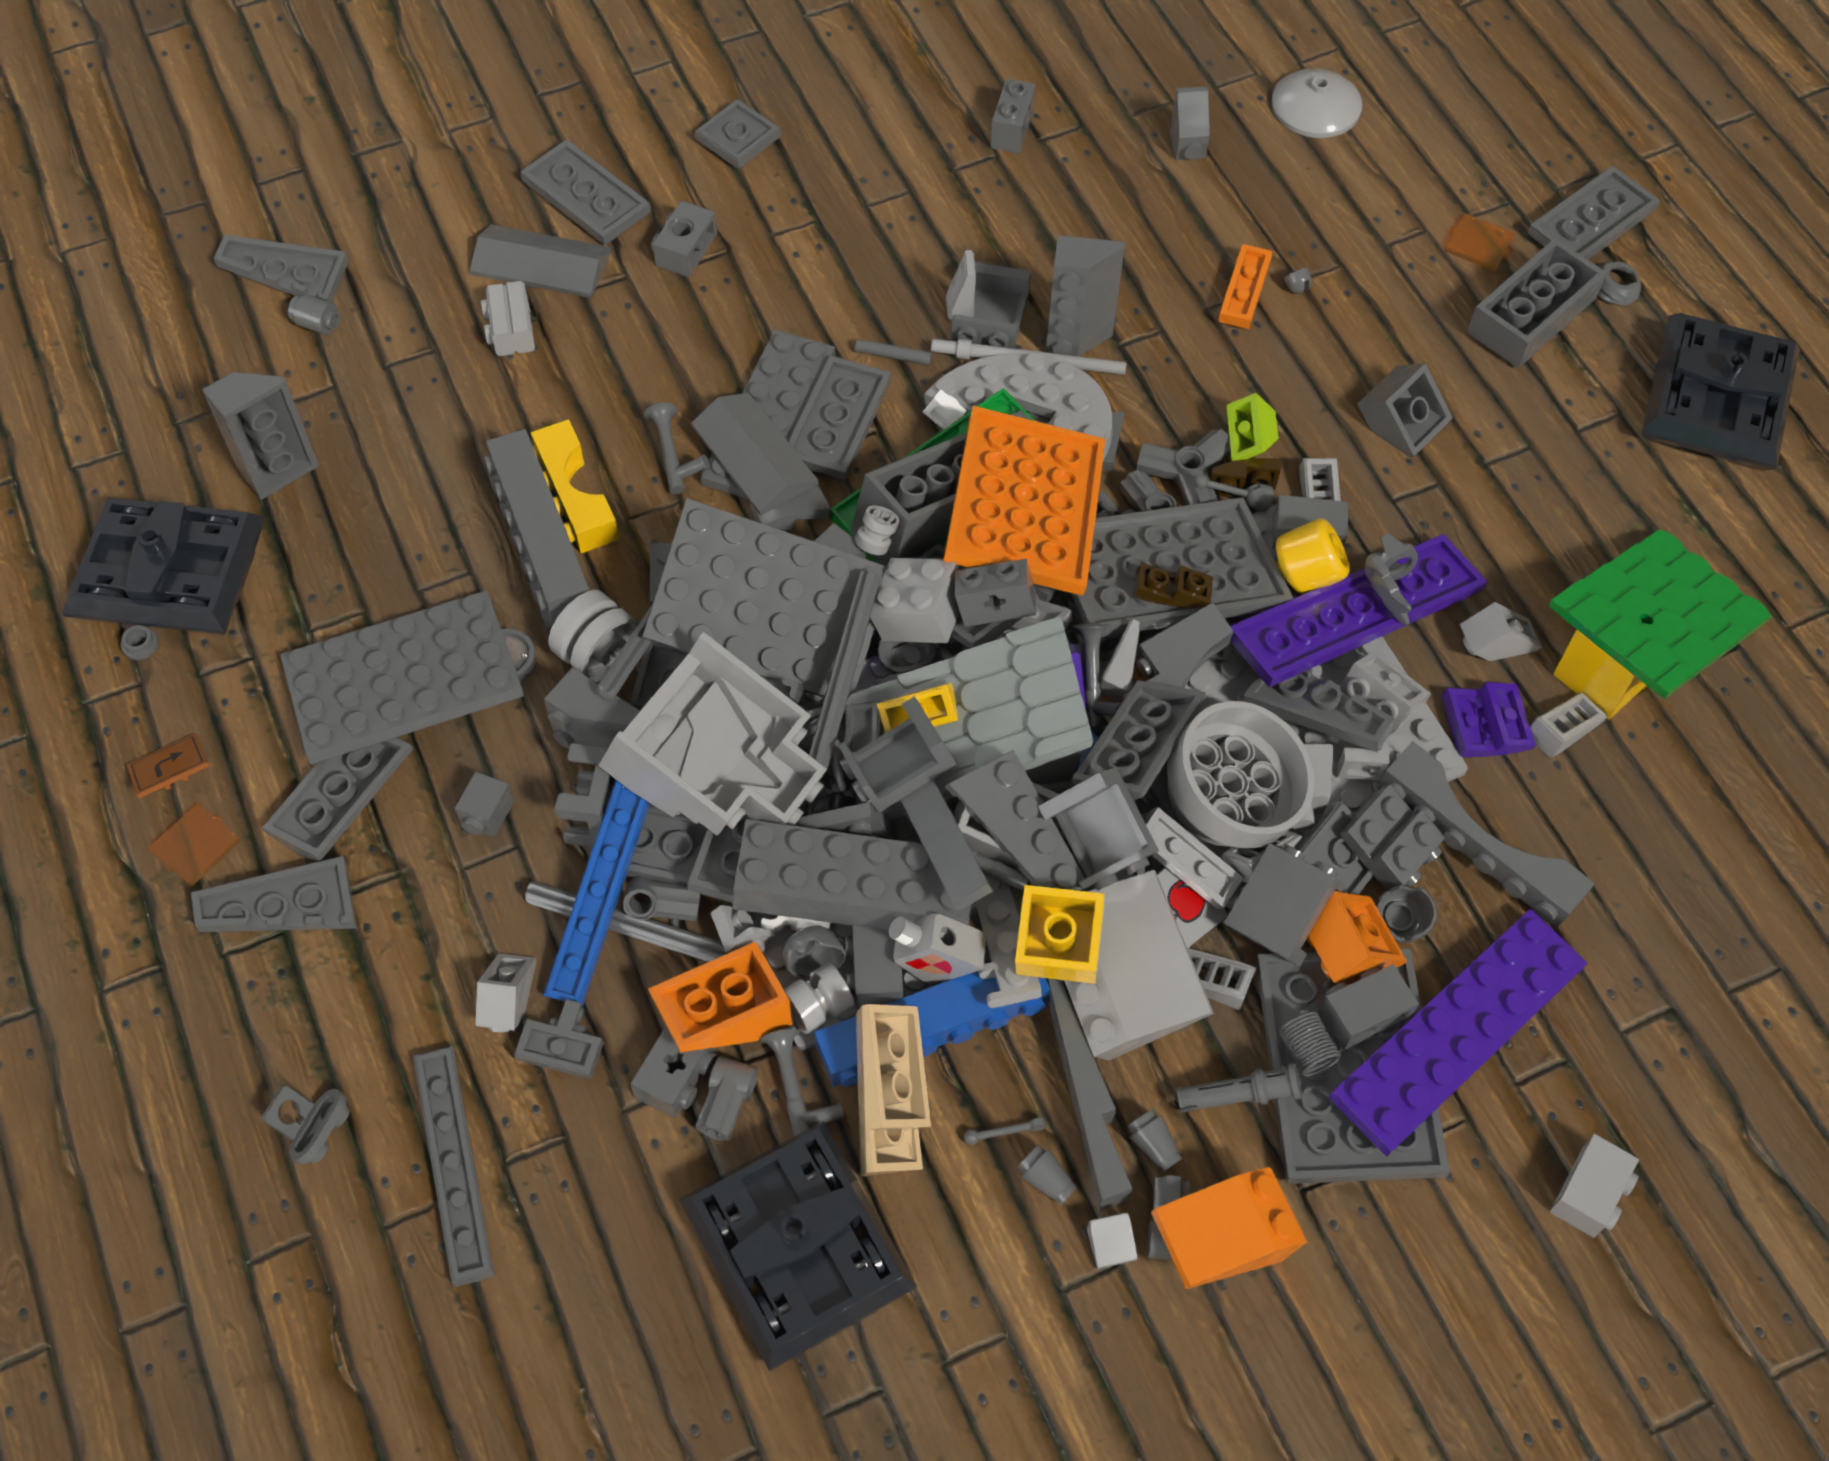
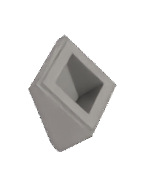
M1128 1213L1089 1221L1087 1233L1097 1269L1138 1259Z

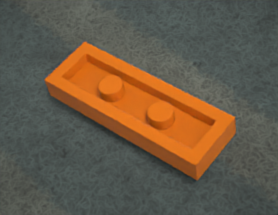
M1242 244L1218 322L1250 329L1273 251Z

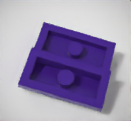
M1486 682L1479 690L1447 688L1441 694L1459 756L1487 757L1531 750L1536 746L1517 684Z

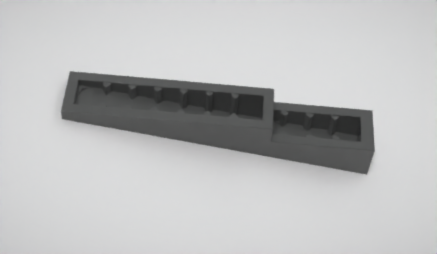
M1046 978L1051 989L1048 1005L1098 1212L1129 1201L1132 1192V1186L1106 1128L1107 1124L1113 1122L1116 1108L1061 980Z

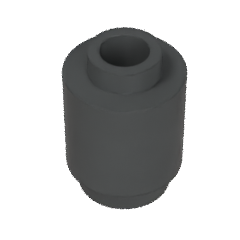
M308 294L294 296L288 307V316L291 320H294L296 325L324 335L335 330L340 322V313L336 304Z

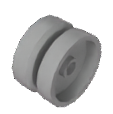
M589 590L570 602L557 617L550 630L549 647L560 659L571 664L573 669L594 682H600L639 625V622L622 608H618L617 604L600 590Z

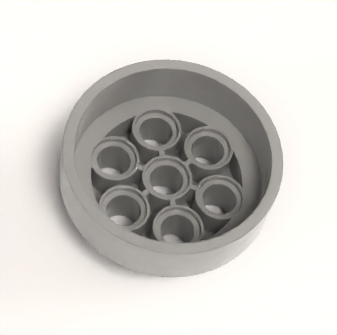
M1225 701L1205 708L1185 727L1176 747L1167 760L1168 796L1176 816L1191 833L1214 845L1257 848L1272 843L1304 817L1313 800L1315 789L1314 769L1303 742L1284 720L1271 711L1252 703Z

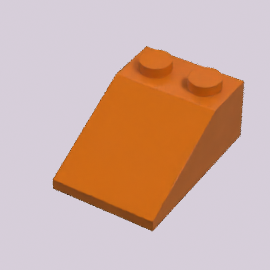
M756 941L648 988L649 994L680 1053L754 1042L771 1032L783 1030L793 1025L789 998Z
M1271 1167L1239 1174L1151 1211L1186 1289L1280 1263L1307 1243Z

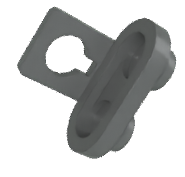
M282 1085L262 1115V1120L292 1140L289 1148V1157L296 1163L303 1165L309 1162L317 1163L323 1159L329 1148V1144L326 1142L333 1128L341 1126L346 1121L350 1109L347 1107L346 1095L337 1089H330L325 1092L314 1105L290 1087ZM291 1100L295 1103L297 1114L301 1116L298 1124L293 1121L285 1124L279 1119L278 1110L283 1102Z

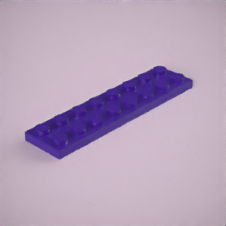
M1444 534L1414 546L1418 553V560L1414 569L1405 577L1395 580L1400 593L1412 608L1407 613L1410 621L1409 624L1483 591L1487 584L1483 576ZM1409 557L1400 559L1396 561V563H1406L1409 560ZM1361 569L1333 585L1317 588L1230 626L1233 630L1230 641L1269 688L1406 625L1398 621L1387 610L1382 599L1371 587V582L1365 573V569Z
M1530 909L1328 1097L1387 1157L1588 963Z

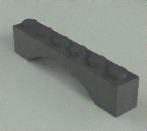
M1414 741L1390 765L1377 785L1382 787L1390 784L1412 812L1423 810L1425 815L1445 837L1444 842L1449 847L1460 850L1473 861L1478 870L1490 874L1503 884L1504 889L1510 895L1523 900L1534 909V912L1543 921L1551 922L1557 928L1595 884L1565 859L1545 858L1522 852L1502 843L1483 830L1457 801L1447 781L1443 764Z

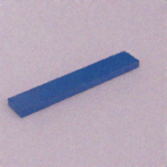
M617 780L606 807L543 994L545 997L565 1002L566 999L582 1004V1008L650 806L648 801L634 794Z

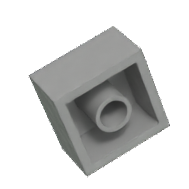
M891 558L887 566L889 568L885 571L882 583L877 590L870 615L882 640L948 643L960 612L955 598V571L960 570L959 566L955 562H944L943 559Z

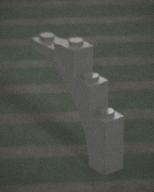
M1211 603L1141 643L1136 665L1144 678H1150L1146 682L1185 688L1191 677L1207 660L1229 645L1233 630L1215 604ZM1130 691L1123 695L1121 702H1124ZM1166 761L1144 797L1140 799L1145 804L1150 803L1153 808L1159 807L1185 830L1190 832L1180 822L1171 806L1167 789Z

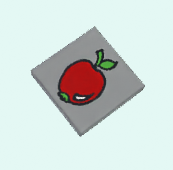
M1164 867L1157 872L1187 949L1228 916L1224 908L1216 909L1168 868Z

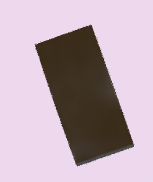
M1253 458L1225 463L1212 468L1210 481L1240 489L1261 483L1269 485L1273 490H1276L1281 471V459ZM1214 489L1216 495H1220L1223 497H1242L1240 495Z
M1141 562L1135 572L1133 597L1167 606L1206 607L1211 603L1213 576L1182 565L1173 574Z

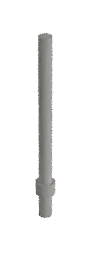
M932 339L931 352L954 354L956 358L969 360L970 356L984 358L1009 353H1039L1068 362L1086 371L1125 375L1126 362L973 344L972 340L958 339V342Z

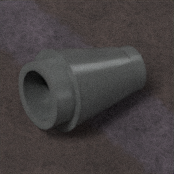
M1153 1109L1127 1126L1132 1134L1129 1138L1160 1168L1162 1173L1182 1160L1163 1116L1158 1117Z
M1039 1144L1017 1167L1023 1174L1021 1177L1023 1180L1051 1199L1056 1200L1060 1205L1077 1188L1050 1149L1045 1151Z

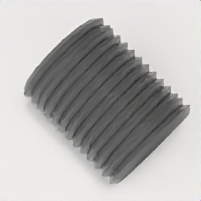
M1309 1011L1302 1013L1287 1021L1279 1030L1285 1045L1295 1060L1294 1062L1297 1063L1299 1071L1305 1077L1313 1076L1329 1069L1340 1059L1341 1055L1336 1046H1334L1333 1040L1330 1039L1331 1037L1328 1036L1329 1033L1317 1012Z

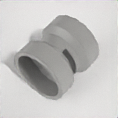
M869 506L863 516L864 526H861L856 533L855 544L867 553L884 555L887 553L891 543L890 535L896 532L900 520L898 516L885 507Z

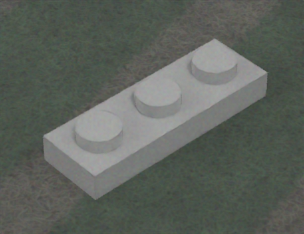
M1159 807L1151 809L1144 822L1159 849L1152 856L1216 909L1225 908L1243 880V877Z

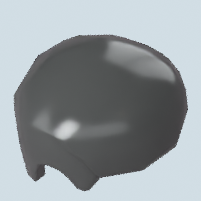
M1395 886L1383 893L1376 905L1394 939L1400 943H1413L1424 937L1431 931L1437 919L1436 903L1422 887Z
M820 925L808 926L799 930L787 940L783 948L782 962L792 976H805L809 979V973L828 962L839 970L845 962L846 951L829 928Z

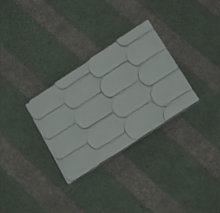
M1061 616L1006 633V637L961 651L955 657L897 675V679L851 694L846 702V705L874 701L882 702L887 699L952 682L958 720L934 727L957 764L934 778L945 800L953 798V795L945 786L976 770L983 760L991 762L1014 750L1023 768L1027 771L1092 747L1093 737ZM901 800L881 811L889 821L907 815Z

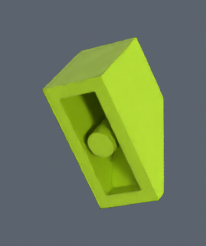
M1257 393L1226 405L1232 461L1248 459L1261 454L1279 439L1276 411Z

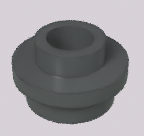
M136 625L128 628L123 633L121 648L128 658L142 660L148 658L156 651L159 641L153 630L145 626Z

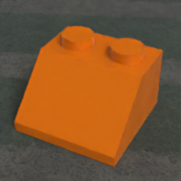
M1334 891L1306 939L1311 946L1315 947L1320 956L1323 972L1334 983L1345 982L1346 984H1352L1359 981V977L1373 967H1379L1382 970L1394 964L1397 968L1407 962L1374 901L1368 896Z

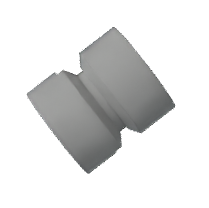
M830 962L809 973V981L806 982L799 979L784 988L789 998L791 1016L805 1034L825 1024L826 1015L829 1014L836 1017L854 1006V1000L847 984Z

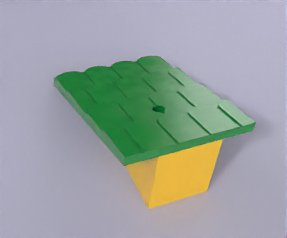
M1657 530L1608 564L1602 565L1584 579L1581 578L1551 600L1549 607L1577 629L1553 675L1576 694L1582 692L1607 715L1609 720L1645 686L1651 688L1665 700L1766 624L1772 615L1760 601L1742 593L1731 579L1716 573L1704 558L1686 550L1681 541L1666 531Z

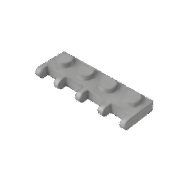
M983 872L993 892L971 904L970 917L977 916L981 931L987 933L986 948L991 963L983 965V970L978 971L979 977L981 979L995 977L999 991L986 996L988 1007L997 1008L1041 998L1042 990L1038 977L1016 975L1015 958L1020 918L1010 886Z

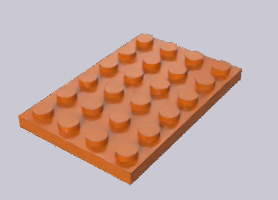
M973 406L943 561L955 562L956 565L971 568L1027 559L1034 584L1083 596L1088 582L1106 439Z

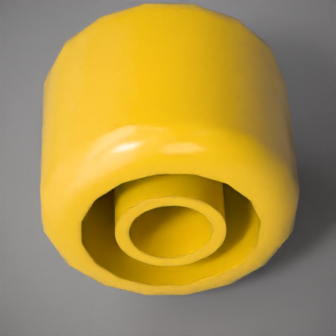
M1324 518L1315 519L1284 533L1276 541V555L1278 559L1276 564L1284 580H1287L1292 589L1300 595L1320 587L1333 585L1349 575V562L1341 540L1333 526Z

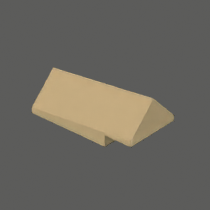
M862 1005L856 1012L860 1176L922 1170L919 1129L931 1127L918 1006Z

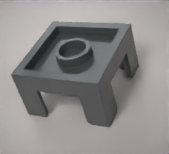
M570 744L567 756L569 761L596 764L594 772L578 771V784L576 788L578 795L558 794L554 809L556 816L561 819L585 821L588 824V828L567 827V830L563 833L565 844L594 846L616 781L614 777L598 766L608 750L607 747Z

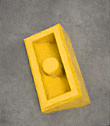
M952 682L887 699L877 704L885 733L910 719L902 704L914 696L934 727L958 720Z

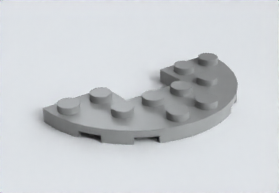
M1039 353L1000 354L971 361L941 377L924 394L925 404L928 405L940 390L944 391L947 395L954 397L967 410L964 413L965 415L972 410L973 406H978L1004 388L1026 411L1050 418L1049 425L1105 438L1103 460L1111 445L1113 435L1112 412L1108 398L1102 388L1081 369L1068 362Z

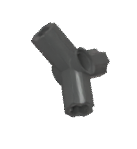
M1213 429L1193 446L1183 447L1179 451L1144 442L1136 470L1172 480L1174 485L1181 490L1186 505L1218 501L1213 488H1197L1194 484V479L1198 475H1204L1210 480L1208 473L1212 468L1231 455L1230 437L1222 429Z

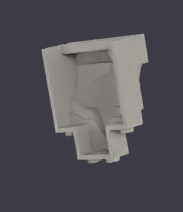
M704 632L699 636L690 653L623 732H618L598 765L634 794H637L673 818L675 815L684 814L695 824L701 823L717 836L726 825L733 829L744 814L755 821L794 826L804 813L798 807L804 799L809 803L814 800L824 786L819 782V779L827 770L797 746L808 732L803 728V725L811 715Z

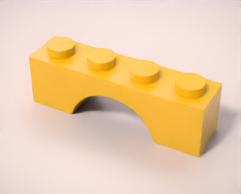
M569 419L531 432L533 449L539 464L543 468V474L548 487L555 495L553 499L560 517H565L566 523H563L570 542H576L582 554L620 540L616 520L604 494L583 493L570 484L572 476L585 464L580 442Z

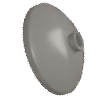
M1307 68L1292 72L1277 83L1273 90L1271 105L1276 118L1289 130L1307 137L1329 138L1347 132L1357 123L1362 110V99L1357 88L1344 76L1327 69Z

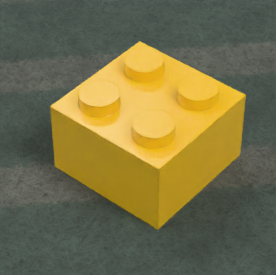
M1025 885L1015 958L1016 975L1096 984L1105 894Z

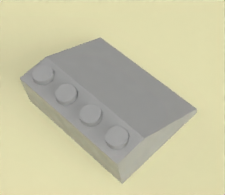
M1152 870L1115 882L1099 891L1097 889L1087 891L1105 894L1096 984L1064 981L1093 1057L1110 1061L1214 1014L1156 871Z

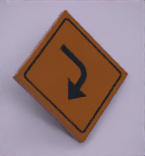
M196 733L126 766L136 795L140 799L163 787L169 790L171 788L170 784L181 779L188 781L189 775L210 765Z

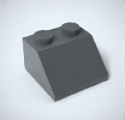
M1426 363L1396 366L1357 404L1370 430L1408 457H1414L1453 419Z

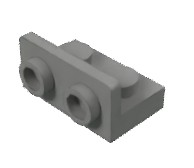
M1376 650L1355 662L1341 684V692L1349 697L1358 696L1394 718L1392 732L1399 730L1407 716L1423 706L1431 695L1429 691Z

